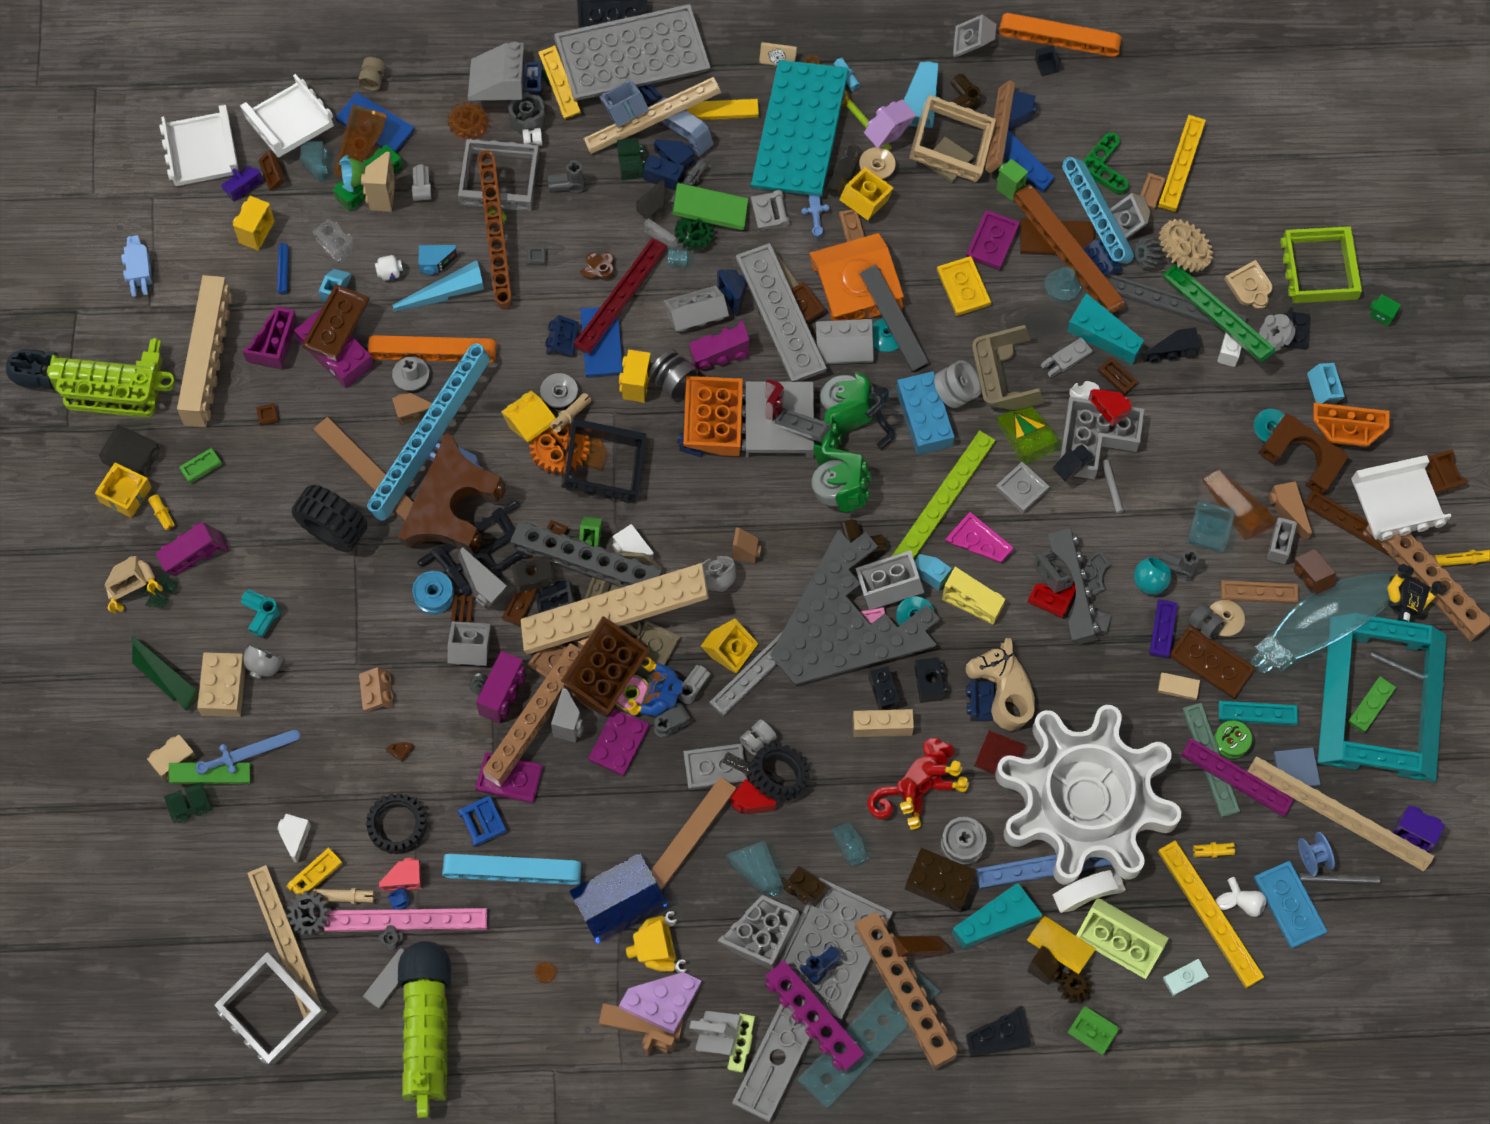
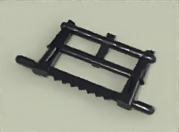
M517 501L507 505L504 509L502 507L498 508L490 517L482 518V522H476V525H473L480 532L497 522L505 534L472 555L477 560L482 558L488 570L497 578L502 576L500 571L522 557H531L529 554L517 551L495 565L488 556L489 553L511 540L516 528L512 527L506 514L519 507V502ZM447 543L443 546L439 545L430 550L431 554H427L418 560V566L422 567L435 558L445 569L444 573L457 585L458 593L465 596L470 593L471 587L469 582L466 583L459 573L463 570L461 563L454 565L446 552L456 546Z

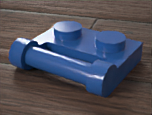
M490 796L458 810L459 817L463 818L470 833L473 847H478L484 842L506 833V829ZM474 811L484 830V834L480 836L470 817V813Z

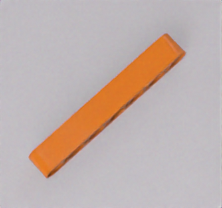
M1011 13L1002 15L999 33L1005 37L1115 57L1119 54L1122 37L1117 33Z
M375 335L369 337L368 353L375 360H401L406 357H416L423 361L460 362L468 348L478 343L488 353L490 357L489 363L496 360L497 342L487 338Z

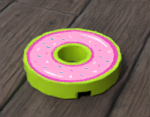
M633 675L615 703L619 710L629 713L626 709L632 708L628 704L629 700H634L638 706H641L648 687L646 680L638 675ZM635 690L637 692L636 697L628 698L626 696L627 691Z

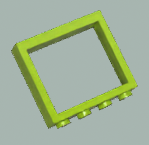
M1351 226L1285 231L1280 244L1281 248H1284L1283 263L1287 266L1285 275L1286 280H1289L1288 295L1292 297V303L1358 300L1362 289ZM1341 241L1349 289L1299 291L1292 243Z

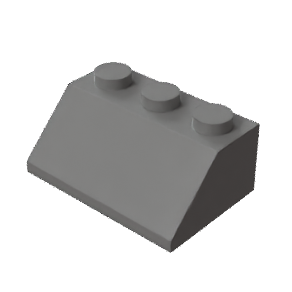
M717 286L664 300L672 327L675 331L679 332L686 331L692 326H704L709 321H721L724 317L729 316L725 297Z
M872 319L816 322L817 348L824 364L874 362Z
M911 550L856 568L869 610L924 593Z

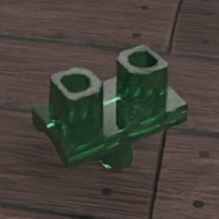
M165 572L159 584L163 587L164 591L171 594L177 584L169 579L170 575ZM147 582L146 585H144L145 589L143 590V593L145 595H148L150 592L147 589V585L149 582ZM156 587L154 590L156 595L151 594L145 605L149 608L153 605L156 608L162 609L168 599L159 595L160 590Z

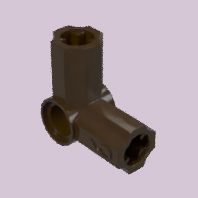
M964 74L956 75L951 81V85L960 96L951 102L964 108H978L981 104L980 88L974 86Z
M850 519L841 523L843 535L850 543L861 536L857 520ZM882 534L870 536L878 546L871 554L886 551L885 540Z

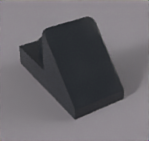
M1081 444L1073 451L1069 449L1053 466V469L1066 482L1094 461L1095 457Z

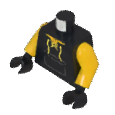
M1401 564L1398 567L1400 573L1390 576V584L1387 587L1389 607L1399 612L1397 620L1409 622L1410 616L1421 614L1436 597L1437 593L1444 594L1447 591V586L1442 585L1440 581H1435L1430 591L1429 586L1410 577L1414 573L1413 567Z

